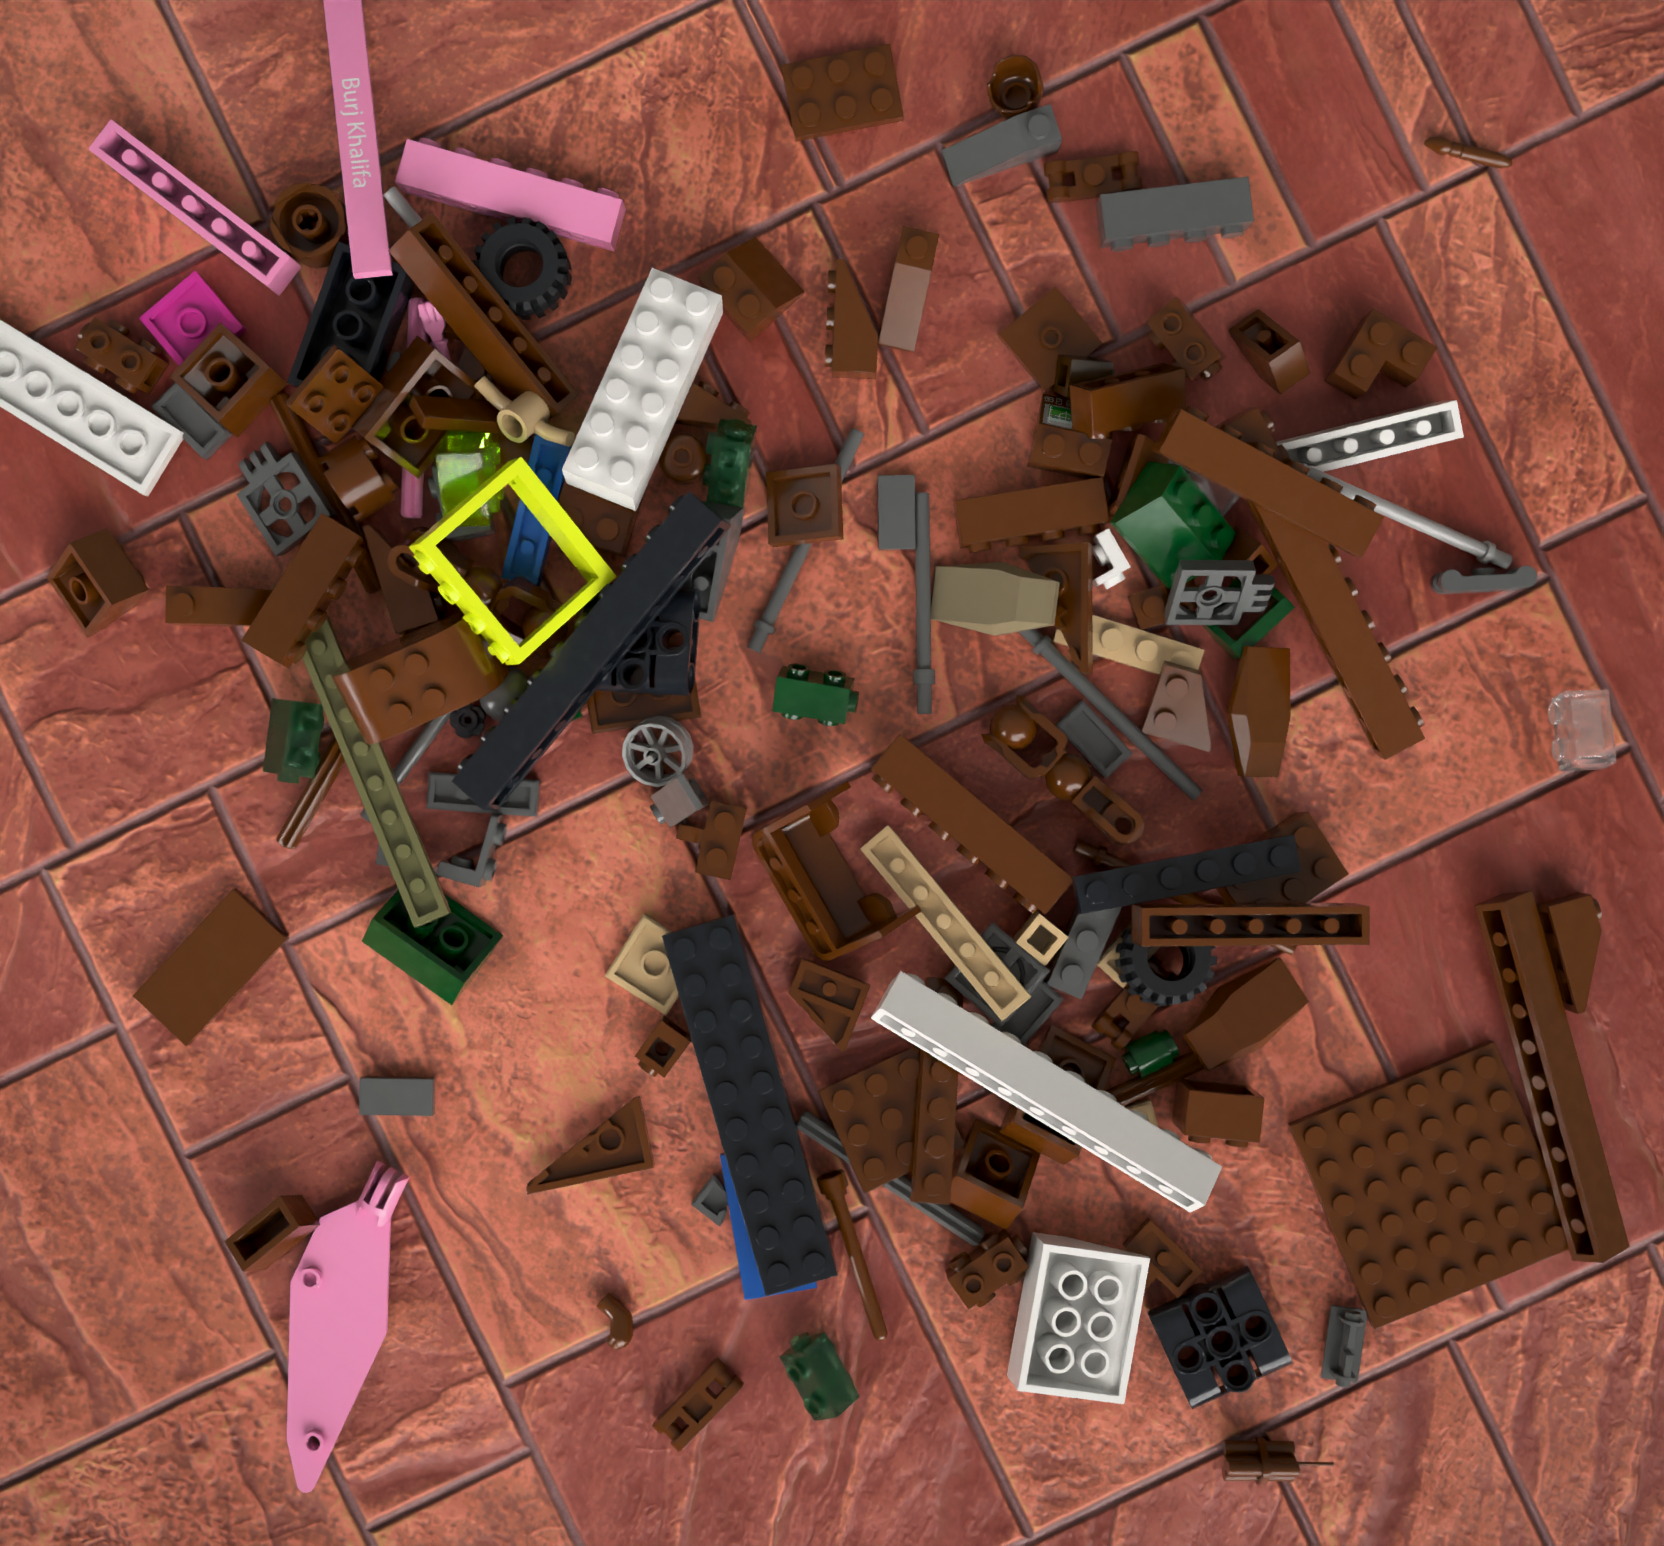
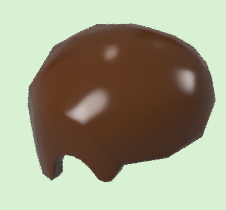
M1012 54L996 62L992 78L987 83L989 101L993 109L1003 117L1010 118L1036 109L1044 91L1043 80L1037 64L1024 55Z

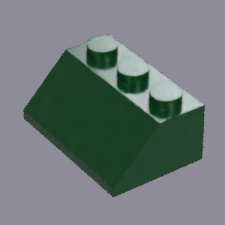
M1146 463L1110 521L1112 526L1168 589L1172 587L1179 560H1222L1237 535L1182 466L1165 463ZM1190 576L1186 582L1192 580L1197 576Z
M398 889L372 918L362 942L450 1005H453L474 979L503 935L446 894L444 896L452 913L414 928Z

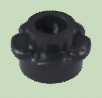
M470 703L451 713L450 725L456 729L455 733L462 738H470L472 735L478 736L484 731L486 726L485 711L480 706H474ZM470 717L471 723L467 724L465 718Z

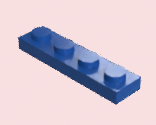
M535 434L528 466L558 502L565 480L562 468L572 446L568 447L554 443ZM521 499L519 500L501 578L511 581L516 576H522L535 585L540 586L552 537Z

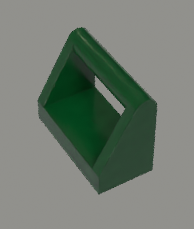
M1233 580L1226 588H1239L1240 583ZM1273 587L1270 599L1268 600L1271 605L1236 638L1232 639L1217 625L1202 626L1234 660L1241 658L1244 646H1254L1295 607L1281 592ZM1223 602L1221 605L1215 607L1214 609L1219 608L1228 602Z

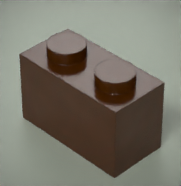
M302 1195L279 1196L224 1242L243 1272L265 1270L320 1226V1223Z

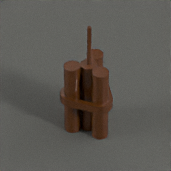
M1256 1437L1255 1441L1223 1440L1224 1466L1222 1467V1476L1224 1481H1256L1257 1485H1265L1268 1481L1294 1482L1295 1477L1300 1475V1466H1334V1462L1296 1461L1294 1441H1265L1264 1437Z

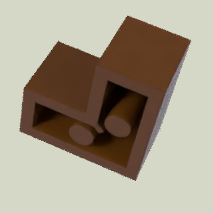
M1372 309L1361 319L1324 381L1353 399H1357L1367 392L1378 372L1407 387L1418 380L1437 347L1377 310Z

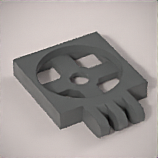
M266 441L260 446L261 452L254 450L249 454L250 460L244 458L238 463L239 468L250 484L237 493V496L275 556H283L306 539L321 513L331 519L337 513L300 455L290 452L281 459L273 445ZM283 472H292L298 476L301 483L292 490H285L276 475ZM264 488H266L271 496L270 506L262 512L261 498ZM310 496L316 504V512L314 518L306 523L299 509L300 503ZM284 497L289 498L292 503L291 509L287 512L283 511L280 507V501ZM279 519H286L294 533L291 536H284L274 531L270 526Z
M1179 560L1163 614L1166 625H1238L1242 612H1264L1266 610L1276 580L1271 575L1255 574L1256 569L1253 560ZM1190 576H1207L1205 584L1199 587H1185L1186 581ZM1224 576H1237L1240 579V587L1223 588L1221 584ZM1214 590L1217 592L1212 598L1203 597L1206 591ZM1180 602H1196L1198 605L1197 610H1189L1180 605ZM1223 602H1228L1225 605L1214 609L1215 607L1221 605Z

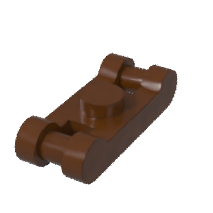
M1127 151L1118 155L1068 161L1053 160L1044 163V176L1049 178L1050 187L1046 190L1047 201L1049 203L1099 198L1100 194L1143 189L1141 177H1137L1136 166L1140 164L1138 152ZM1122 169L1123 179L1113 181L1111 170ZM1073 175L1074 186H1064L1063 176Z
M1154 955L1148 960L1151 970L1159 978L1173 980L1178 976L1174 972L1168 973L1161 967L1162 962ZM1128 984L1117 993L1091 1025L1097 1033L1107 1035L1111 1039V1045L1118 1051H1121L1130 1042L1133 1035L1158 1007L1154 1003L1140 1001L1139 995H1131L1127 991L1130 987ZM1118 1013L1128 1020L1122 1028L1113 1022Z
M718 1357L705 1368L701 1375L652 1424V1427L659 1434L664 1432L672 1440L670 1444L678 1452L709 1423L744 1385V1382L737 1375L732 1376L724 1369L726 1365ZM713 1380L722 1387V1390L717 1395L708 1388ZM678 1416L688 1424L686 1427L681 1429L674 1422Z

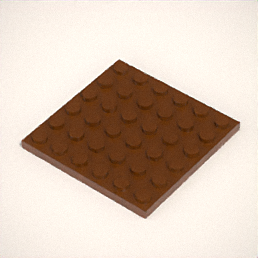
M1486 1041L1287 1123L1362 1306L1367 1312L1369 1323L1374 1329L1569 1250L1546 1165L1494 1041Z

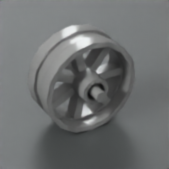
M657 715L644 719L628 733L623 743L622 757L626 769L636 780L645 785L660 787L667 785L688 768L693 759L694 746L689 732L681 723L671 717ZM650 727L663 730L658 739H656ZM640 730H642L649 744L635 741V737ZM669 734L673 736L677 744L671 743L667 738ZM635 750L644 752L643 760L640 761ZM681 751V763L669 755V753ZM663 761L676 772L664 775ZM645 765H655V773L647 769Z

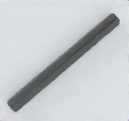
M804 1111L796 1122L797 1129L850 1164L835 1129L811 1112ZM903 1175L882 1185L972 1246H977L983 1239L985 1234L984 1228L952 1206L910 1202L912 1180L907 1176Z

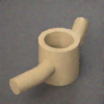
M485 376L474 385L500 411L497 415L498 426L502 433L511 441L521 443L535 433L545 440L570 447L574 443L575 435L573 432L551 426L547 423L550 418V411L545 401L538 394L526 391L512 401L504 396Z

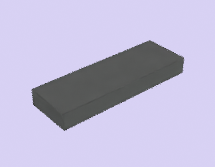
M429 772L426 809L538 817L541 780L523 779L497 811L482 810L452 782L457 774Z

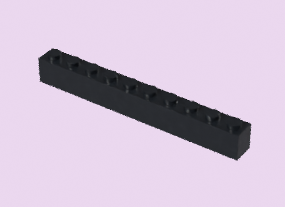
M688 491L685 496H679L671 504L669 516L661 525L654 526L645 537L646 544L638 554H632L626 559L621 567L622 573L614 583L607 584L597 596L598 602L590 612L583 613L574 624L575 631L567 640L561 641L554 647L550 654L552 659L544 669L537 670L529 678L526 691L520 698L513 699L506 706L503 712L505 716L499 724L489 728L481 737L480 742L482 744L477 751L465 757L458 765L457 770L459 773L452 782L482 810L497 811L730 529L732 525L699 496Z

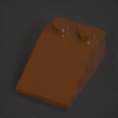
M1053 1025L1048 1028L1037 1051L1049 1056L1056 1066L1064 1071H1072L1079 1074L1085 1080L1084 1083L1096 1090L1103 1091L1116 1060L1115 1057ZM1011 1103L1009 1104L999 1129L1000 1133L1063 1165L1079 1156L1082 1146Z

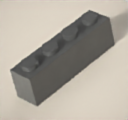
M1249 176L1100 194L1096 202L1101 248L1111 247L1113 252L1130 250L1133 248V244L1147 242L1148 247H1161L1170 244L1172 239L1184 238L1186 243H1195L1206 240L1207 235L1221 234L1222 238H1235L1243 235L1244 231L1254 222Z

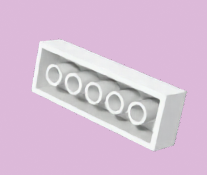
M651 269L562 468L567 484L631 510H637L723 314L722 295L657 269Z

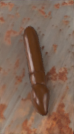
M1430 137L1424 141L1426 147L1440 155L1448 154L1462 160L1501 169L1512 165V160L1506 155L1467 144L1451 142L1445 137Z

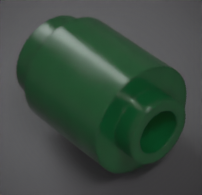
M1164 1029L1160 1032L1154 1030L1128 1043L1124 1047L1126 1053L1121 1055L1128 1072L1131 1075L1137 1073L1142 1079L1172 1064L1173 1058L1179 1056V1051L1170 1033Z

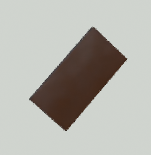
M237 888L232 889L137 990L133 997L185 1046H188L290 938Z

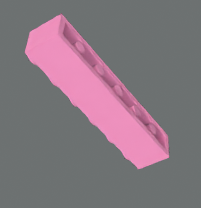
M112 119L89 147V150L278 296L281 295L301 269V266L284 251Z
M420 138L419 142L406 140L395 183L402 192L503 221H507V218L515 217L517 222H522L523 217L531 218L534 224L540 221L547 226L549 231H553L557 236L615 251L626 211L623 200L619 199V195L616 192L604 188H598L597 192L583 189L584 185L569 178H562L561 182L547 178L548 175L533 168H526V172L512 169V164L498 158H491L490 162L477 159L475 153L462 148H455L454 152L441 149V144L427 138Z

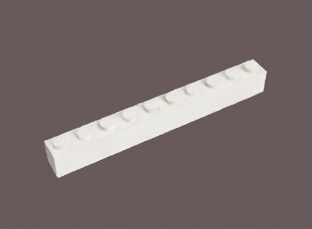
M900 971L890 982L871 1019L1188 1212L1195 1211L1206 1205L1222 1169L1221 1165L1212 1161L1210 1154L1201 1149L1189 1147L1180 1141V1137L1176 1133L1167 1129H1160L1148 1122L1147 1116L1133 1109L1129 1110L1120 1105L1112 1094L1103 1090H1096L1087 1085L1079 1074L1072 1071H1064L1053 1064L1052 1059L1046 1054L1032 1051L1023 1046L1015 1035L1008 1032H1000L990 1026L988 1020L982 1015L967 1012L959 1007L951 996L944 993H936L926 987L924 981L918 976L910 973L905 974Z

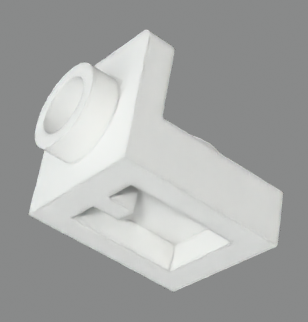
M1109 528L1092 539L1095 543L1092 547V552L1101 567L1107 565L1110 570L1094 579L1092 584L1095 588L1104 584L1106 590L1126 579L1123 572L1131 567Z

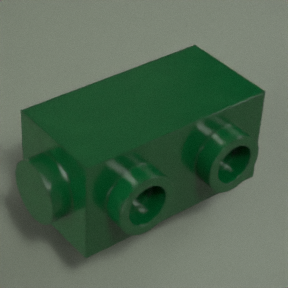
M797 663L782 666L776 678L772 711L779 712L783 717L792 720L807 717L817 719L818 723L826 726H837L839 723L845 724L849 713H856L859 691H853L855 678L846 677L844 672L838 670H826L824 673L811 671L808 666Z

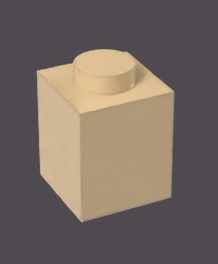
M1035 911L1014 935L1013 939L1045 966L1068 939V936L1039 912Z

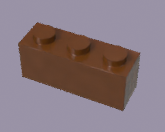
M1159 363L1070 385L1072 429L1086 433L1090 439H1103L1109 437L1111 431H1134L1140 429L1143 423L1168 422L1174 409L1186 411L1185 368Z

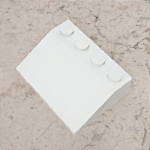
M1032 1232L1027 1259L1029 1268L1025 1271L1007 1377L1017 1391L1124 1404L1150 1258L1070 1237Z

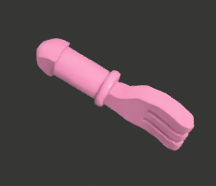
M429 300L425 301V303H417L424 331L432 339L430 345L451 361L447 347L448 340L443 338V331L446 326L444 318Z

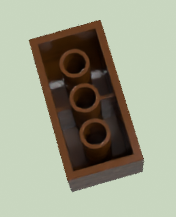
M462 611L345 661L331 675L366 744L384 741L462 708L491 693L503 683L511 671L509 666L505 662L502 664L496 655L492 656L487 648L490 644L481 634H475L472 631L469 623L463 619L465 614Z

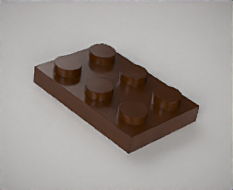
M890 44L781 65L795 142L900 122L904 119Z

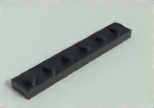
M1285 835L1073 876L1072 883L1078 914H1086L1301 872L1295 836Z

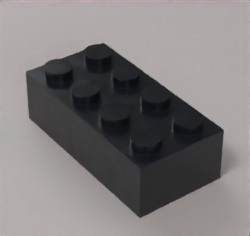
M338 241L290 372L288 384L297 389L333 345H336L380 383L415 287V283L400 264L391 261L393 273L391 276L355 279L352 272L350 246Z

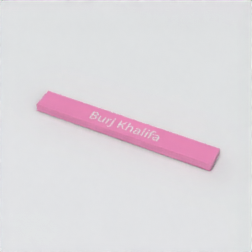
M323 0L352 272L355 279L391 276L393 273L391 255L388 251L390 246L362 0Z

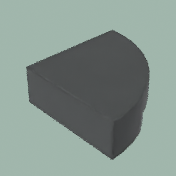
M713 1173L693 1199L691 1205L718 1226H721L727 1213L728 1200L723 1182Z

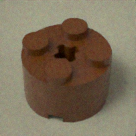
M300 182L287 187L278 195L274 202L275 207L272 218L270 217L271 231L278 244L298 262L310 268L330 266L338 241L350 246L346 207L330 189L308 182ZM316 220V227L312 229L310 223Z
M354 435L316 460L319 465L327 463L330 469L323 472L346 508L356 507L359 511L358 514L353 516L359 523L396 500L397 498L393 492L398 490L399 487L388 470L380 472L373 460L379 456L370 442L364 437L359 440Z

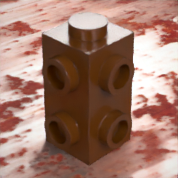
M1175 297L1146 321L1152 329L1147 333L1150 339L1161 351L1165 347L1175 358L1170 362L1171 365L1185 368V378L1189 376L1191 380L1198 381L1202 377L1204 381H1207L1223 368L1220 362L1226 356L1181 299Z
M94 317L91 323H87L81 329L78 335L79 342L75 349L86 355L83 362L104 374L106 369L117 375L114 382L135 394L137 389H140L150 395L169 363L158 357L162 350L141 338L139 343L134 342L127 337L131 330L112 318L106 324Z
M1006 1229L999 1233L996 1230L991 1231L978 1243L980 1245L969 1254L964 1251L948 1263L949 1268L945 1270L947 1280L968 1310L975 1305L978 1307L986 1305L995 1297L997 1289L1005 1284L1008 1286L1014 1285L1025 1276V1270L1029 1268L1025 1255L1029 1251L1017 1234L1011 1238Z

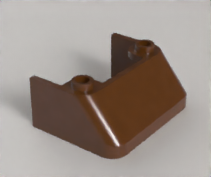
M848 781L757 831L752 839L758 858L812 952L824 961H829L883 938L921 912L919 905H916L896 914L892 903L883 895L871 893L864 896L829 833L839 825V811L831 799L851 788Z

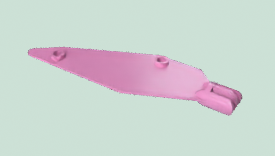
M381 1161L376 1162L358 1201L320 1217V1226L314 1230L290 1282L287 1443L297 1487L303 1493H309L315 1488L388 1332L391 1216L410 1176L402 1174L396 1181L398 1170L392 1167L388 1168L382 1176L386 1164ZM313 1436L319 1439L320 1444L314 1442Z

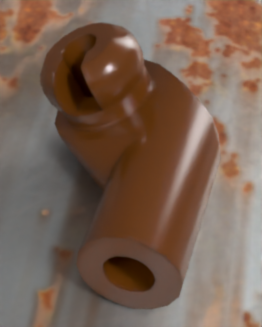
M607 1293L596 1307L610 1319V1335L607 1336L608 1345L612 1349L619 1350L631 1342L633 1337V1317L629 1310L610 1293Z

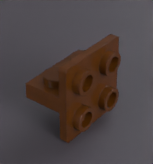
M333 345L288 398L286 405L332 442L338 443L384 387L336 345Z

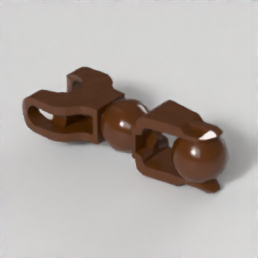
M416 527L409 531L404 540L395 545L389 552L388 567L395 576L412 586L440 594L438 591L440 584L431 574H425L418 568L420 564L413 557L415 554L409 548L415 539L421 537L429 530L426 527ZM446 537L436 545L518 645L563 605V603L552 599L550 593L522 576H516L511 581L507 580L502 584L500 577L492 569L482 566L472 567L475 561L460 552L459 548ZM403 553L416 567L407 568L402 565L399 559L400 554ZM510 596H515L533 605L524 614L522 627L502 614L503 610L510 606ZM568 622L564 623L533 653L541 659H549V649L554 648L558 643L566 639Z
M1016 695V705L1003 706L995 712L990 723V733L981 734L986 745L1001 754L1025 778L1035 780L1038 777L1041 779L1045 777L1047 788L1052 795L1061 800L1072 801L1071 804L1112 842L1118 845H1126L1140 838L1144 830V821L1141 815L1096 776L1093 777L1091 768L1085 759L1078 755L1065 754L1068 751L1065 748L1068 742L1066 735L1043 714L1039 713L1026 697ZM1038 726L1056 742L1057 746L1052 752L1043 755L1042 763L1038 767L1032 768L1013 751L1022 750L1030 745L1036 736ZM1124 817L1130 822L1131 829L1129 834H1121L1115 828L1117 818Z

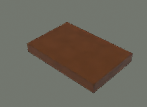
M680 646L670 647V650H676ZM637 667L631 672L630 682L632 685H637L643 680L644 670L642 667ZM696 677L691 696L650 693L639 695L633 692L596 690L587 701L592 734L635 728L644 719L657 715L671 717L676 721L702 717Z

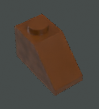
M1257 309L1229 329L1231 337L1258 376L1279 394H1282L1310 374L1300 341L1261 310Z

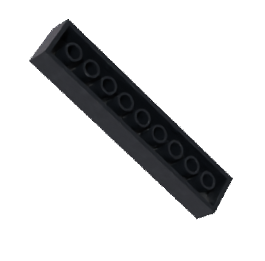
M736 913L662 935L765 1295L769 1296L837 1276L838 1265L797 1129Z

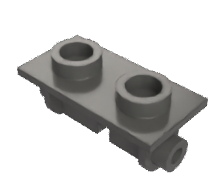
M1330 1305L1321 1378L1336 1380V1385L1346 1388L1351 1387V1382L1358 1383L1367 1320L1365 1309Z

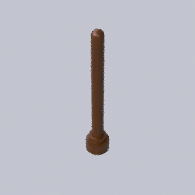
M843 1169L833 1170L817 1177V1184L820 1193L825 1195L826 1200H831L873 1336L877 1341H883L887 1338L888 1332L844 1196L847 1194L846 1187L849 1184Z

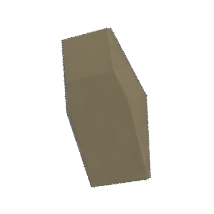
M1005 562L936 566L931 619L993 636L1055 625L1060 582Z

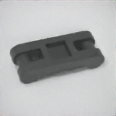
M1527 565L1510 569L1505 574H1495L1494 568L1472 569L1471 576H1462L1457 570L1451 569L1435 574L1431 578L1430 586L1433 592L1437 594L1515 591L1533 586L1537 581V572L1533 567Z

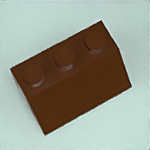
M416 336L380 382L384 388L354 423L352 428L419 479L456 431L421 428L409 406L412 395L481 400L484 396L474 387L476 382L434 347L419 336Z

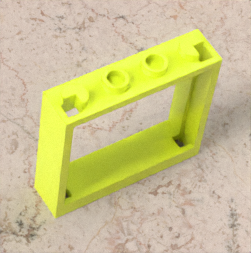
M522 457L508 461L409 546L410 550L415 554L413 557L420 564L418 568L425 574H431L440 584L438 591L443 598L450 604H456L465 614L463 619L469 623L472 631L475 634H481L490 644L487 647L492 656L496 655L502 664L505 662L506 665L520 664L617 577ZM507 484L512 487L588 582L519 645L436 547L441 540Z

